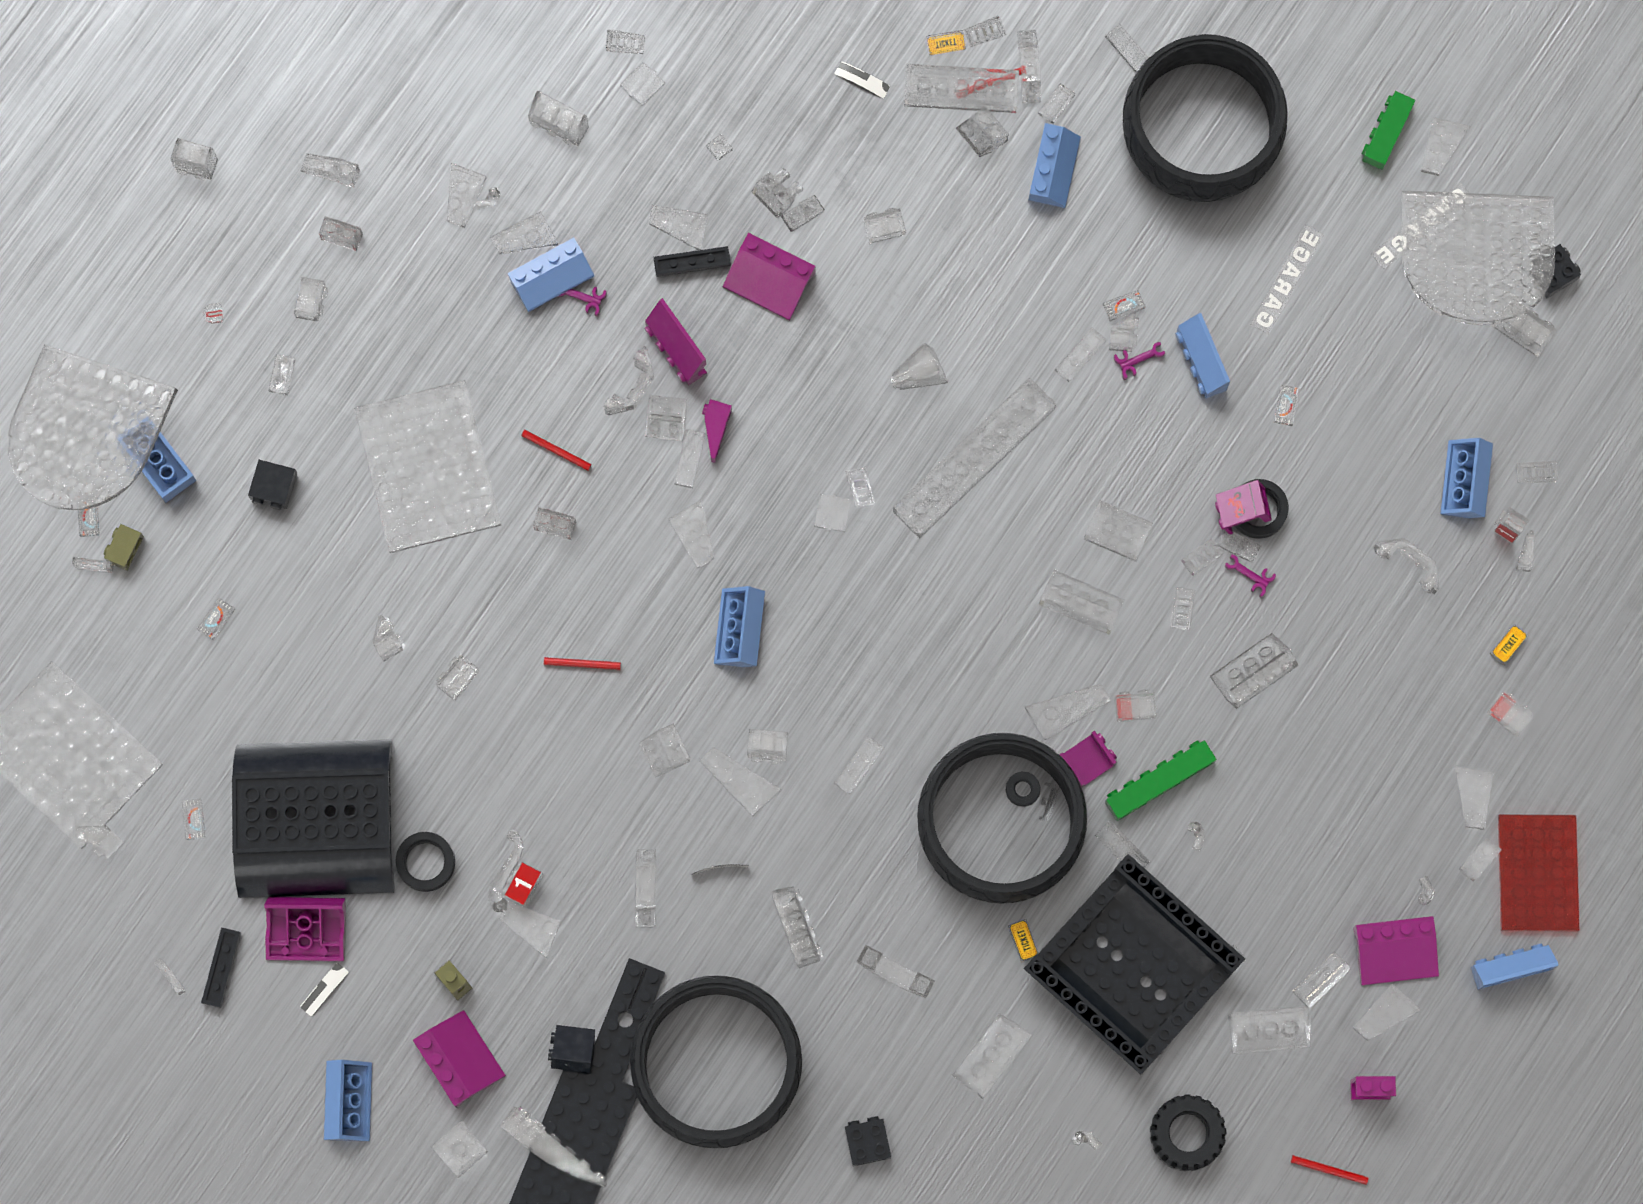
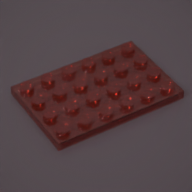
M1499 814L1500 931H1580L1576 815Z

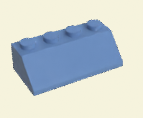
M1045 123L1028 200L1065 208L1081 136L1065 127Z
M572 238L508 273V276L527 311L530 312L594 277V273L575 238Z
M1199 313L1180 324L1175 335L1177 341L1182 343L1184 347L1183 354L1185 359L1191 363L1190 371L1192 376L1197 377L1199 382L1197 384L1198 390L1207 399L1227 391L1230 380L1203 316Z
M1482 438L1449 440L1441 505L1442 515L1463 518L1485 517L1493 443Z
M750 586L722 589L714 664L737 667L757 666L765 591Z
M1541 943L1531 946L1532 950L1525 952L1524 948L1512 951L1513 955L1506 956L1503 953L1494 956V960L1487 961L1486 958L1475 961L1476 965H1473L1471 970L1477 990L1553 970L1559 966L1558 961L1549 945L1543 946Z
M352 1060L326 1061L324 1140L370 1141L372 1062Z

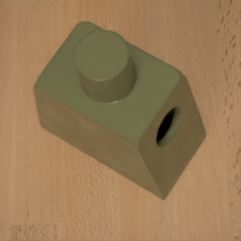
M450 960L434 972L457 1001L472 989L468 981Z

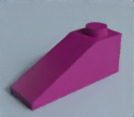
M710 399L709 404L705 403L702 414L705 415L711 462L715 463L732 412V405Z

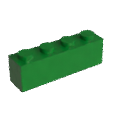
M1397 91L1394 92L1393 96H1388L1385 102L1387 109L1385 112L1381 111L1377 122L1380 124L1378 128H1373L1369 136L1372 141L1370 145L1365 144L1361 153L1364 155L1363 162L1383 170L1416 101L1415 99Z

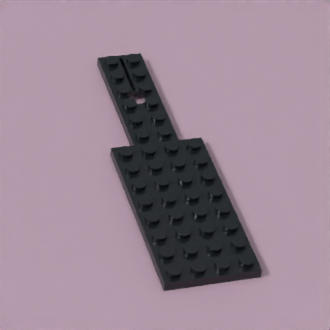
M628 959L595 1041L590 1073L562 1071L509 1204H595L637 1098L634 1086L622 1082L630 1063L633 1039L643 1016L654 1003L665 975L664 971L636 960ZM623 1012H628L633 1016V1023L628 1027H622L618 1023V1016Z

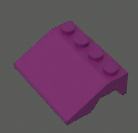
M748 232L722 287L790 321L807 284L816 272V266Z
M660 299L645 320L646 327L644 329L650 338L652 336L657 341L655 345L661 353L664 351L668 356L666 360L671 367L675 366L678 370L677 376L681 382H686L689 386L707 374V371L704 369L706 358L664 299Z
M267 898L264 904L267 922L265 936L266 960L344 961L345 898Z
M1433 916L1360 924L1353 928L1357 940L1361 986L1439 977L1437 939Z
M464 1010L413 1039V1042L456 1108L476 1093L488 1088L506 1076Z

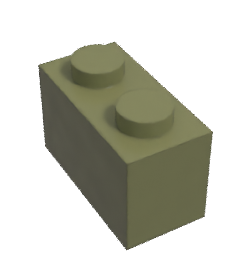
M120 524L119 528L116 527L113 531V540L110 545L106 546L103 555H105L104 559L107 562L128 571L144 536L141 532Z

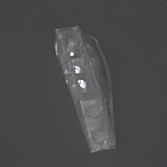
M514 1106L500 1126L530 1152L566 1174L604 1188L606 1187L607 1183L604 1182L606 1178L600 1172H592L589 1169L591 1165L583 1158L579 1161L574 1156L576 1153L570 1147L566 1146L564 1148L559 1144L561 1140L553 1133L551 1135L547 1134L542 1123L537 1119L534 1121L529 1119L531 1115L520 1106L517 1109Z

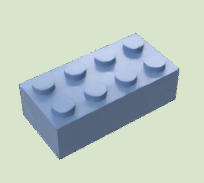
M149 416L118 438L120 444L165 503L197 481Z

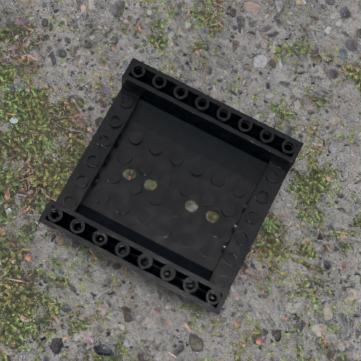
M392 739L237 744L232 773V853L238 898L394 893L390 776ZM333 806L336 808L334 816H326L325 810L327 807ZM347 806H354L356 811L354 815L347 816L345 808ZM271 808L277 810V816L273 819L268 818L266 815L267 811ZM289 808H295L297 814L293 818H288L286 811Z
M1127 854L1106 880L1023 969L1134 1070L1142 1075L1241 965L1245 958L1133 857ZM1100 937H1104L1108 941V945L1104 948L1097 945V939ZM1115 950L1122 953V959L1119 961H1115L1111 957V953ZM1146 976L1151 979L1149 987L1141 985L1140 980L1142 977ZM1157 990H1163L1166 993L1164 1000L1156 999L1155 992Z

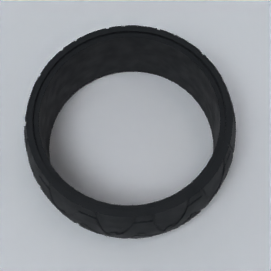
M1201 34L1175 40L1156 51L1144 62L1127 90L1123 106V130L1130 156L1142 174L1152 184L1174 197L1188 201L1193 200L1194 202H1211L1232 197V195H1238L1263 178L1282 149L1288 117L1284 90L1268 62L1254 49L1240 41L1237 42L1235 39L1220 35ZM1190 64L1217 65L1237 73L1254 87L1264 103L1269 120V138L1266 145L1251 161L1225 173L1198 174L1171 164L1150 144L1140 119V101L1147 89L1159 77L1175 68Z
M1014 733L981 735L953 748L936 764L929 774L918 803L917 823L919 837L923 850L934 870L945 882L960 893L989 903L1004 904L1025 901L1052 888L1070 871L1082 850L1087 831L1086 801L1081 784L1072 768L1059 754L1044 743ZM1004 754L1027 759L1050 774L1065 796L1070 813V834L1067 846L1060 857L1048 869L1033 878L1015 883H993L981 880L959 868L949 858L938 840L934 826L933 808L940 788L959 767L983 756Z
M715 975L694 978L682 982L665 992L650 1006L636 1030L631 1048L630 1069L632 1083L640 1104L648 1116L672 1137L704 1148L738 1146L752 1141L770 1130L790 1107L797 1093L802 1073L800 1040L796 1028L784 1008L760 987L748 981L729 976ZM707 995L737 997L759 1008L778 1029L787 1056L785 1077L773 1102L752 1121L726 1130L699 1129L677 1120L657 1101L652 1093L647 1076L648 1049L660 1023L681 1004Z

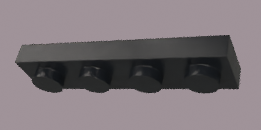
M728 246L653 257L656 277L731 266Z
M221 927L201 1001L202 1004L221 1008L241 932Z

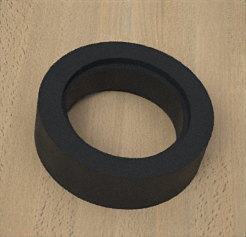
M1254 479L1244 484L1259 480L1264 485L1266 493L1277 504V517L1273 522L1265 526H1255L1245 522L1235 527L1248 537L1262 539L1274 535L1281 529L1287 518L1289 505L1284 491L1278 485L1269 480Z
M418 832L407 837L399 846L395 859L396 869L407 886L417 891L430 892L443 887L450 880L455 869V856L450 845L443 837L432 832ZM424 843L437 846L444 855L442 871L430 880L414 878L409 873L406 864L410 851L417 845Z

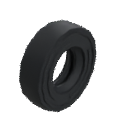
M1021 771L1014 773L1008 779L1005 791L1011 803L1026 807L1037 801L1041 787L1035 775ZM1019 782H1026L1030 785L1031 791L1027 796H1020L1016 793L1015 788Z

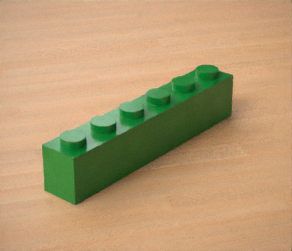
M1197 740L1189 745V750L1185 752L1182 750L1178 751L1172 756L1174 759L1169 762L1166 760L1156 765L1157 769L1150 772V770H1147L1139 775V780L1134 782L1132 779L1123 785L1124 789L1119 792L1116 789L1107 794L1108 798L1105 800V803L1115 820H1121L1214 764L1217 759L1206 741L1199 742Z

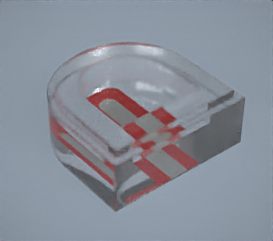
M221 302L208 304L203 309V316L208 323L223 322Z

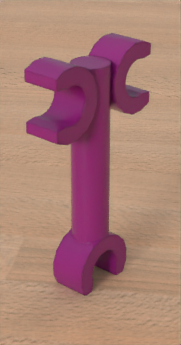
M594 287L592 290L593 296L574 289H570L559 296L568 295L588 302L585 307L586 313L593 307L596 309L595 316H598L600 313L599 306L601 301L606 298L607 293L604 290L603 294L598 296L596 295L597 287Z
M1161 342L1155 343L1151 350L1131 359H1128V353L1125 350L1123 351L1124 359H1119L1115 354L1114 361L1123 370V379L1127 380V371H1131L1133 376L1136 375V369L1133 365L1153 356L1163 357L1165 351H1156V348L1161 346Z
M1231 554L1230 558L1234 560L1235 564L1230 565L1226 562L1224 566L1228 570L1236 569L1256 582L1252 586L1251 592L1256 588H1260L1262 592L1259 597H1263L1266 587L1274 581L1276 574L1274 573L1271 578H1267L1265 573L1268 569L1265 568L1260 577L1240 564L1237 556Z

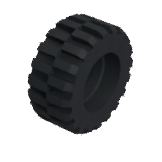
M1190 1094L1176 1096L1165 1102L1154 1115L1150 1126V1141L1153 1144L1155 1154L1159 1155L1163 1163H1167L1173 1169H1180V1171H1196L1208 1166L1220 1155L1226 1141L1225 1120L1221 1117L1219 1109L1215 1108L1209 1100H1204L1201 1096L1197 1095L1191 1096ZM1186 1114L1198 1117L1206 1128L1204 1144L1199 1149L1190 1152L1178 1149L1170 1138L1172 1122L1177 1117Z

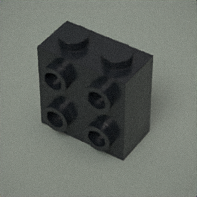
M1561 244L1529 262L1526 267L1546 299L1577 281L1581 276L1579 266L1572 262L1569 251L1562 247Z
M258 459L248 493L252 503L257 505L269 504L271 508L281 510V508L287 509L297 477L296 469Z
M556 1025V1031L551 1033L550 1044H553V1049H549L548 1061H551V1069L590 1073L595 1029Z
M879 1116L867 1118L868 1122L860 1123L859 1120L848 1122V1126H845L853 1167L891 1159L884 1119H879Z

